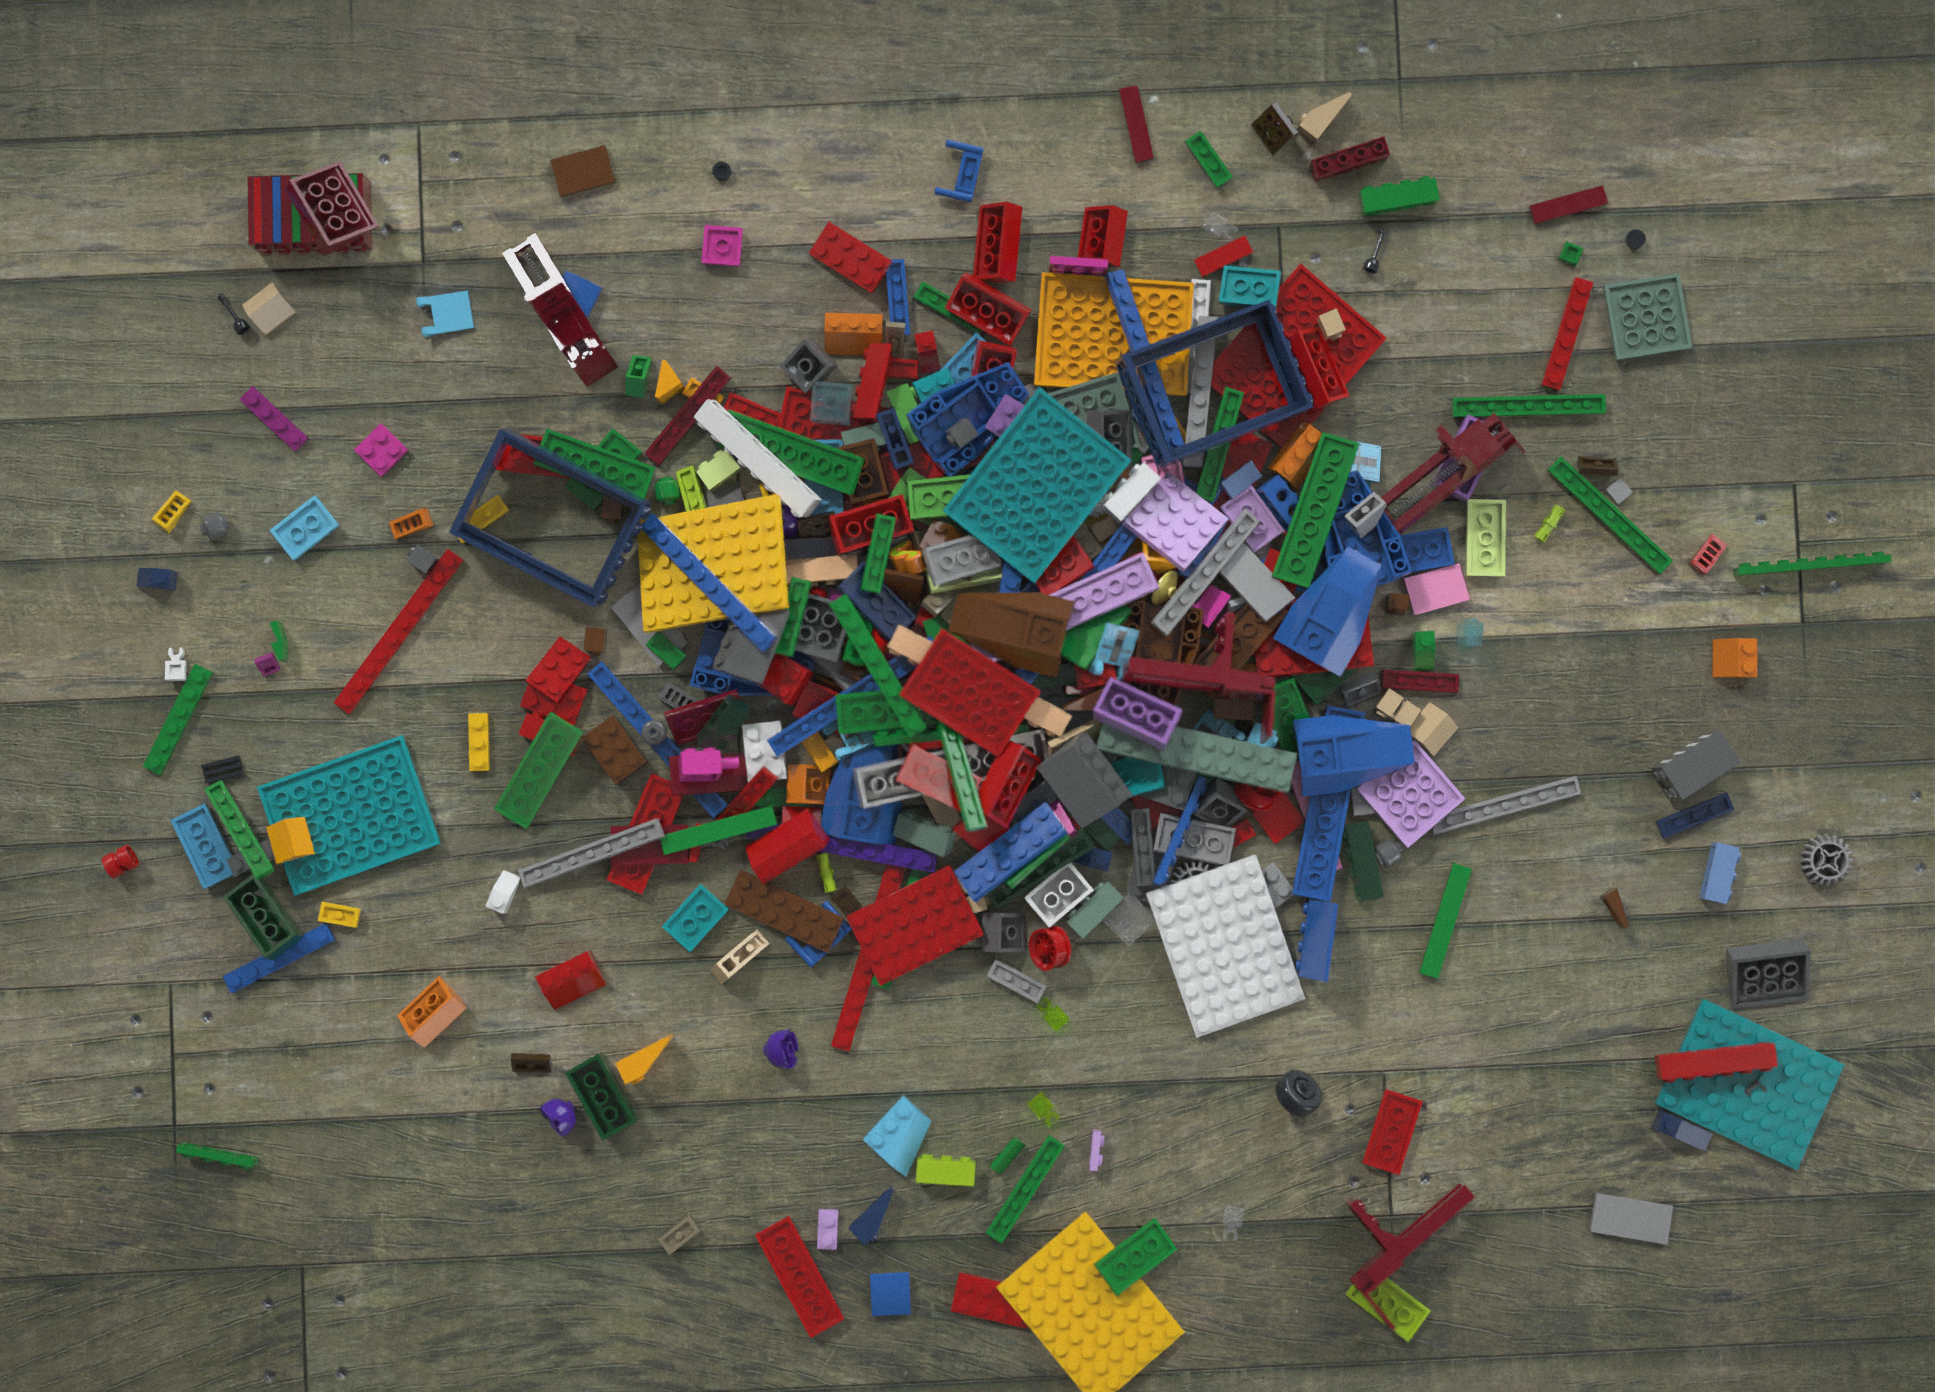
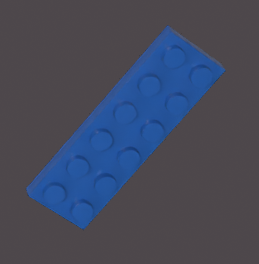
M1045 802L956 869L954 873L972 901L976 903L1068 832L1049 804Z

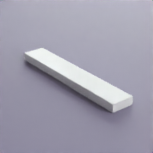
M1191 280V283H1194L1191 329L1198 327L1199 315L1208 316L1210 280ZM1196 346L1191 347L1189 350L1188 394H1191Z

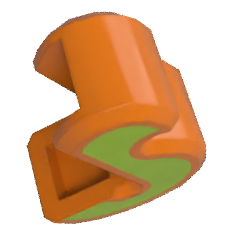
M911 540L897 544L888 554L894 571L919 574L927 567L926 563H923L921 559V551H915Z

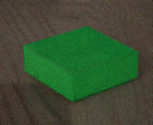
M1566 241L1558 260L1576 267L1584 248Z

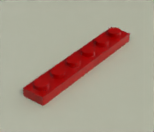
M1579 277L1573 279L1541 386L1556 391L1561 390L1594 283L1592 281Z

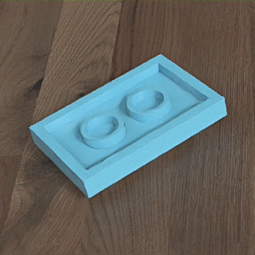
M314 495L274 526L270 532L292 560L295 561L340 525L320 499Z

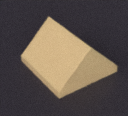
M273 282L242 305L249 318L265 335L296 313Z
M1430 702L1410 726L1412 739L1432 756L1441 749L1459 728L1447 713Z

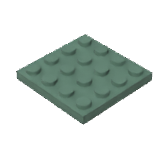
M1679 273L1603 286L1615 361L1692 348Z
M1119 372L1048 393L1085 424H1087V410H1131ZM1132 415V448L1141 446V442Z

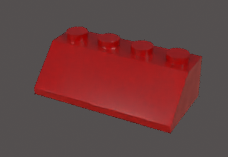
M1007 201L980 205L973 269L974 277L983 282L993 283L1016 281L1022 206Z
M967 272L961 276L945 306L946 310L1010 346L1032 311L1029 307Z
M1320 326L1299 331L1286 338L1291 344L1290 351L1292 356L1298 361L1299 373L1305 379L1307 393H1310L1313 398L1311 411L1324 408L1350 396Z
M870 343L869 349L865 348L863 360H866L865 367H861L859 378H862L861 385H857L855 396L858 398L856 404H853L851 408V415H853V419L856 422L874 424L878 421L876 414L880 412L893 355L892 344Z
M903 494L829 516L832 539L838 556L870 546L876 514L896 518L892 539L914 532Z
M1009 740L1000 756H996L991 764L990 770L977 793L984 817L1006 829L1037 771L1036 767L1042 761L1024 746Z
M807 808L746 845L745 849L752 870L761 883L765 884L826 847L830 839L812 812Z

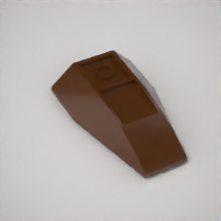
M1038 592L958 593L949 632L1019 669L1057 678L1061 663L1060 655L1068 623L1072 618L1075 601Z
M1133 600L1126 604L1127 607L1131 608L1132 612L1124 621L1123 627L1139 631L1131 657L1192 665L1199 648L1204 609L1190 607L1170 633L1164 636L1151 622L1165 605H1155L1140 600ZM1127 682V685L1176 707L1182 691L1180 688Z

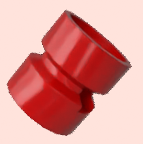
M124 845L118 848L116 853L111 852L101 858L104 869L112 879L123 875L125 870L131 871L139 866L138 858L129 845Z

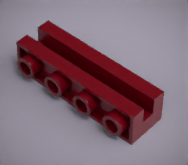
M1385 136L1312 159L1309 166L1316 183L1387 160L1390 151Z

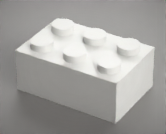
M1144 462L1141 466L1136 464L1128 474L1130 476L1128 480L1123 478L1115 488L1117 491L1114 494L1110 492L1103 500L1104 506L1102 510L1118 525L1161 479Z
M782 721L742 725L748 782L763 765L778 777L777 780L787 779L785 752L777 757L767 742V739L783 730Z
M1067 860L1024 898L1050 927L1089 895L1093 889L1072 863Z

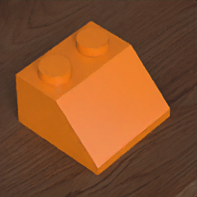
M1712 639V678L1757 677V639Z
M789 764L787 768L786 803L824 805L826 792L831 783V767L822 773L817 765Z

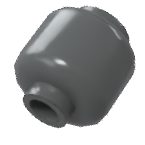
M219 512L204 516L202 518L203 524L199 525L203 536L207 535L211 540L226 536L230 529L226 516L221 515Z
M651 720L644 724L641 735L646 743L660 745L666 740L668 730L662 722Z
M1387 839L1375 847L1373 854L1380 866L1383 865L1388 868L1401 861V853L1404 851L1399 842L1395 843L1392 839Z

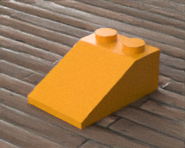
M672 1034L615 1063L625 1084L631 1082L634 1085L645 1078L644 1074L650 1070L673 1039Z

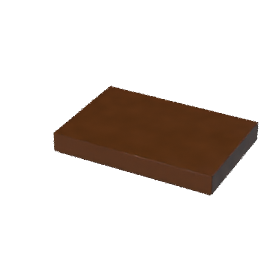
M605 145L550 160L560 197L616 183Z

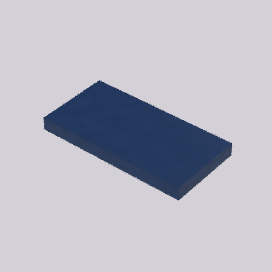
M863 561L837 589L843 595L846 594L852 605L890 642L898 625L907 628L917 617L884 582H882L880 594L860 590L866 564Z

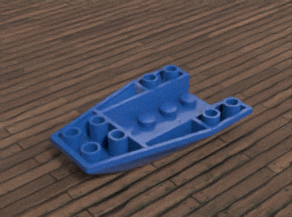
M1009 362L935 392L908 412L906 416L912 432L931 460L948 477H951L978 457L996 436L995 433L985 428L1005 394L1022 404L1029 393ZM961 418H968L978 435L961 448L952 447L947 442V435L944 431Z
M1356 470L1349 474L1325 543L1326 561L1329 567L1347 547H1350L1382 565L1376 586L1378 587L1412 573L1401 537L1385 512L1382 513L1376 527L1361 539L1348 527L1345 515L1372 493L1359 471Z
M1347 547L1291 606L1273 639L1341 677L1361 642L1382 565Z
M731 619L707 622L690 686L719 694L738 689L740 696H774L755 682L730 677L712 669ZM794 651L792 658L813 671L815 661L806 653Z
M1332 715L1292 720L1294 739L1297 740L1302 797L1342 792L1415 763L1410 725Z
M873 743L840 761L825 796L821 827L826 834L874 844H896L897 837L893 833L898 815L901 813L902 800L867 808L860 807L852 769L898 759L897 744L875 746Z

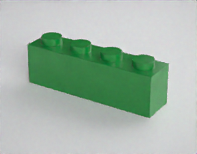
M1430 176L1420 177L1418 181L1412 182L1411 179L1400 181V184L1394 185L1392 182L1384 183L1381 187L1377 188L1366 186L1358 194L1362 217L1434 205L1440 200L1436 177L1430 178Z

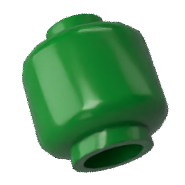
M673 477L660 478L654 485L656 500L664 503V506L674 505L675 501L681 497L679 483Z

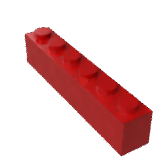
M1771 1042L1654 1055L1657 1078L1663 1080L1664 1083L1675 1082V1078L1694 1080L1695 1076L1701 1075L1702 1078H1713L1714 1074L1721 1073V1076H1731L1736 1071H1740L1741 1074L1753 1073L1752 1070L1760 1069V1072L1772 1071V1067H1778L1775 1043Z

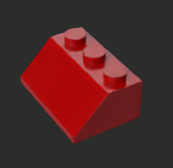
M1114 205L1085 207L1078 258L1108 260L1107 268L1120 267L1128 211Z
M591 950L535 976L543 995L554 1010L607 985Z

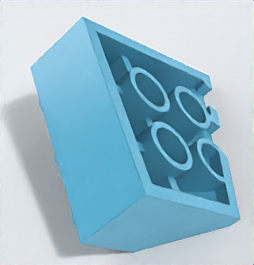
M902 1095L864 1136L863 1140L888 1164L907 1177L931 1120L906 1096Z

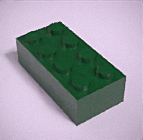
M1360 668L1344 670L1341 677L1331 671L1290 675L1289 677H1294L1297 687L1315 706Z
M252 874L223 896L265 959L273 961L303 938V935L263 878L257 881L254 874Z
M602 1052L565 1072L602 1141L639 1120Z

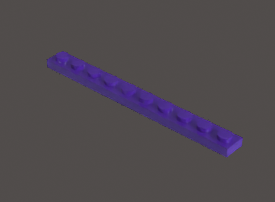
M780 824L746 833V838L756 840ZM828 834L827 836L830 840L826 847L819 850L820 852L934 873L938 857L933 852L889 844H874L843 839Z

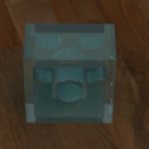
M813 381L811 422L850 426L852 384Z

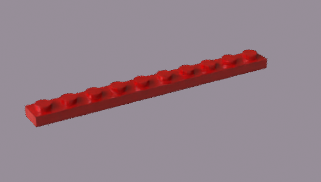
M450 549L445 551L333 702L348 714L352 713L464 562L461 557Z
M886 864L875 902L899 890L906 867ZM862 948L859 952L831 1044L832 1047L848 1052L852 1045L873 976V971Z

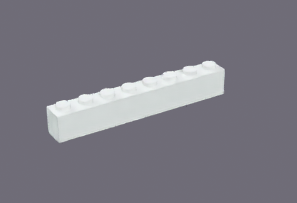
M707 399L694 416L698 421L697 424L702 429L708 430L715 441L721 442L725 446V451L731 455L734 454L738 458L737 461L740 465L749 468L754 478L764 482V487L768 491L780 495L781 503L788 505L796 517H809L822 499L716 400Z

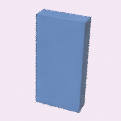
M1248 461L1220 482L1229 498L1232 499L1262 477L1253 462Z

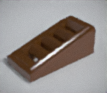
M1611 888L1600 895V898L1619 928L1626 929L1629 925L1617 888Z

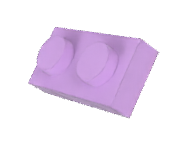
M1092 1130L1089 1170L1097 1171L1098 1166L1102 1165V1155H1099L1100 1147L1104 1146V1135H1101L1100 1130Z
M819 1209L817 1249L836 1250L838 1209Z

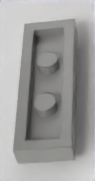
M997 959L994 960L987 974V977L1036 1003L1039 1002L1047 987Z

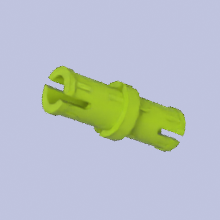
M1555 504L1547 518L1543 519V524L1534 537L1545 543L1552 530L1556 529V524L1565 513V510Z
M828 853L817 855L816 858L820 870L819 877L822 878L825 893L837 891L833 877L834 870L831 869Z

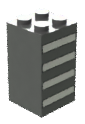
M1712 730L1652 767L1654 771L1652 774L1658 783H1662L1664 787L1663 792L1669 799L1683 800L1741 763L1722 732L1720 730Z

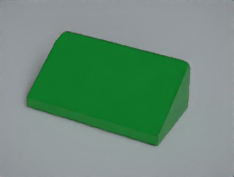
M1016 1136L1013 1137L990 1163V1168L1001 1174L1024 1149L1025 1144Z

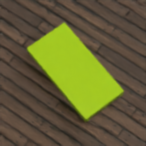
M1388 1278L1368 1294L1396 1327L1394 1332L1407 1342L1410 1341L1431 1312V1310ZM1352 1284L1345 1295L1386 1325Z

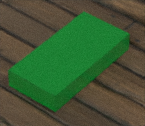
M659 631L646 643V646L673 670H676L687 657Z

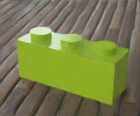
M922 1154L921 1157L917 1158L916 1183L974 1186L975 1160H972V1157L961 1156L960 1159H952L953 1156L949 1155L933 1158L932 1154Z

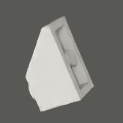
M503 870L491 891L485 907L503 914L507 913L520 883V876Z

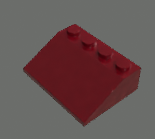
M341 161L290 179L287 184L286 193L324 256L344 248L379 227Z

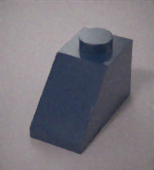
M139 568L137 587L176 591L178 572L170 569Z
M1074 843L1070 862L1108 871L1112 852Z

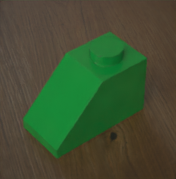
M632 356L625 377L626 396L635 398L645 397L650 375L651 357Z
M1419 631L1411 633L1414 671L1434 670L1435 632Z

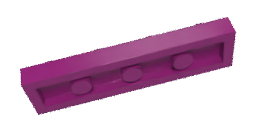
M254 386L239 399L295 452L309 439Z

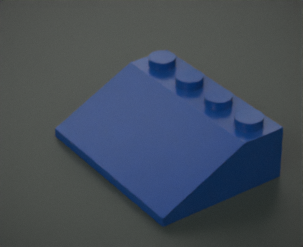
M1307 899V903L1303 904L1302 914H1305V920L1300 925V933L1303 935L1302 941L1298 942L1297 952L1300 953L1299 960L1295 962L1297 976L1328 982L1338 904Z

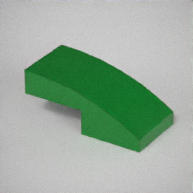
M275 620L269 623L277 638V641L271 643V646L278 660L285 662L288 659L287 638L281 621Z

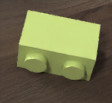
M718 451L713 455L714 459L710 462L704 461L698 466L696 473L710 492L742 470L727 451Z

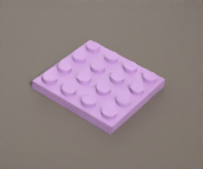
M1167 472L1124 520L1122 525L1184 572L1223 527L1228 518L1170 472Z
M1415 740L1412 742L1414 764L1365 782L1356 789L1406 849L1465 799Z

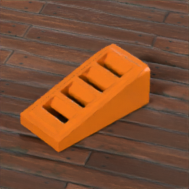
M421 508L389 522L395 540L434 526L427 508ZM412 518H415V521H416V523H417V527H415V524H414ZM406 520H407V522H408V525H409V527H410V530H408V528H407V526H406V523H405ZM398 523H400L403 533L400 532Z

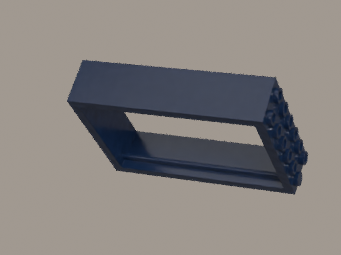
M1270 299L1123 354L1114 363L1157 470L1302 415L1313 407V398L1310 393H1307L1305 379L1298 370V361L1292 356L1290 351L1291 344L1289 340L1285 339L1283 334L1284 327L1278 321L1274 304H1271ZM1255 323L1288 405L1229 428L1223 427L1221 431L1168 450L1136 368Z
M508 428L499 429L449 533L592 607H596L602 603L604 604L609 595L606 591L610 586L614 585L617 579L615 574L619 569H622L626 561L624 556L631 551L635 543L632 540L634 536L639 535L643 526L641 522L649 516L652 508L649 507L651 502ZM507 445L631 508L593 587L531 556L532 553H526L469 524Z

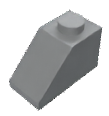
M1375 492L1371 493L1345 515L1348 527L1361 539L1376 527L1387 506L1386 502Z

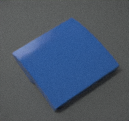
M565 271L562 278L588 318L602 288L582 277Z
M909 1272L870 1274L872 1316L911 1314Z

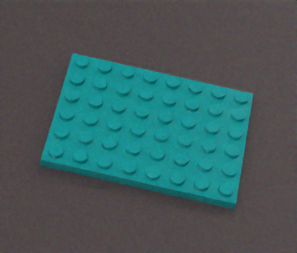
M1039 387L944 508L943 512L1035 583L1131 462V459Z
M404 735L257 787L269 825L284 819L305 817L315 854L283 863L294 896L441 844Z
M1701 999L1678 1052L1771 1042L1775 1043L1778 1067H1772V1071L1760 1072V1069L1752 1070L1753 1073L1741 1074L1740 1071H1736L1731 1076H1721V1073L1714 1074L1713 1078H1702V1075L1695 1076L1694 1080L1675 1078V1082L1663 1083L1654 1104L1798 1170L1844 1068V1064L1708 1000ZM1758 1079L1759 1083L1766 1087L1767 1092L1765 1093L1758 1085L1750 1091L1751 1096L1749 1098L1745 1088Z

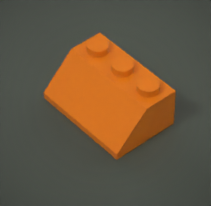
M825 313V352L828 355L864 356L865 348L869 349L870 343H882L883 314Z
M1300 422L1268 466V469L1275 475L1283 477L1288 485L1297 491L1308 475L1322 433L1311 424Z
M438 976L397 1017L409 1037L425 1048L451 1022L461 1015L467 1007L459 995L442 977Z

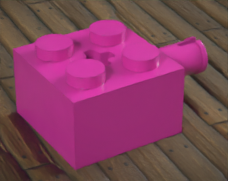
M695 748L684 749V752H681L678 758L679 782L718 781L722 769H739V758H721L720 750H715V748H704V751H696Z

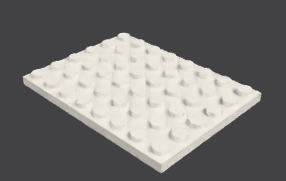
M1255 854L1146 893L1196 1038L1305 999Z

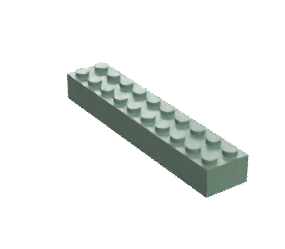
M1102 723L1097 745L1102 752L1282 793H1288L1297 755L1292 752L1177 726L1164 751L1105 723Z

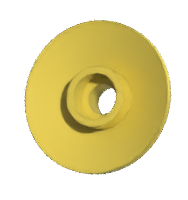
M1171 570L1158 581L1159 589L1152 593V602L1155 605L1162 604L1177 591L1178 574L1176 571Z

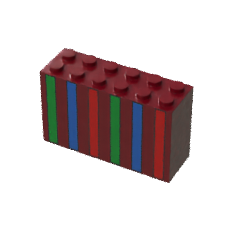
M348 173L372 213L371 181L363 173ZM301 175L247 176L248 245L260 253V255L269 256L273 252H279L280 255H290L291 252L306 255L310 254V251H317L318 254H322L285 191L289 180ZM372 232L337 250L336 253H348V250L366 253L367 250H372Z

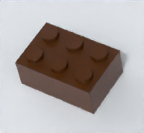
M614 715L581 737L615 785H619L649 763Z

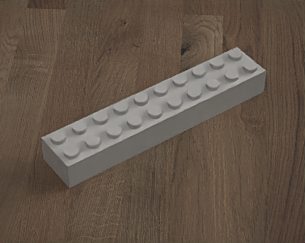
M1036 728L1028 730V732L1014 733L1010 741L1024 746L1042 760L1041 763L1049 758L1043 729ZM975 742L964 745L971 773L981 777V782H983L996 755ZM944 749L929 752L946 760ZM906 757L852 769L860 807L867 808L925 795L895 780Z

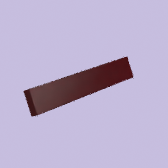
M716 365L644 454L660 466L696 423L697 420L694 416L707 399L714 400L732 377Z

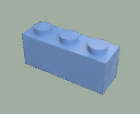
M1718 842L1711 843L1699 896L1700 899L1721 904H1727L1732 897L1731 884L1736 878L1735 866L1741 856L1739 847Z

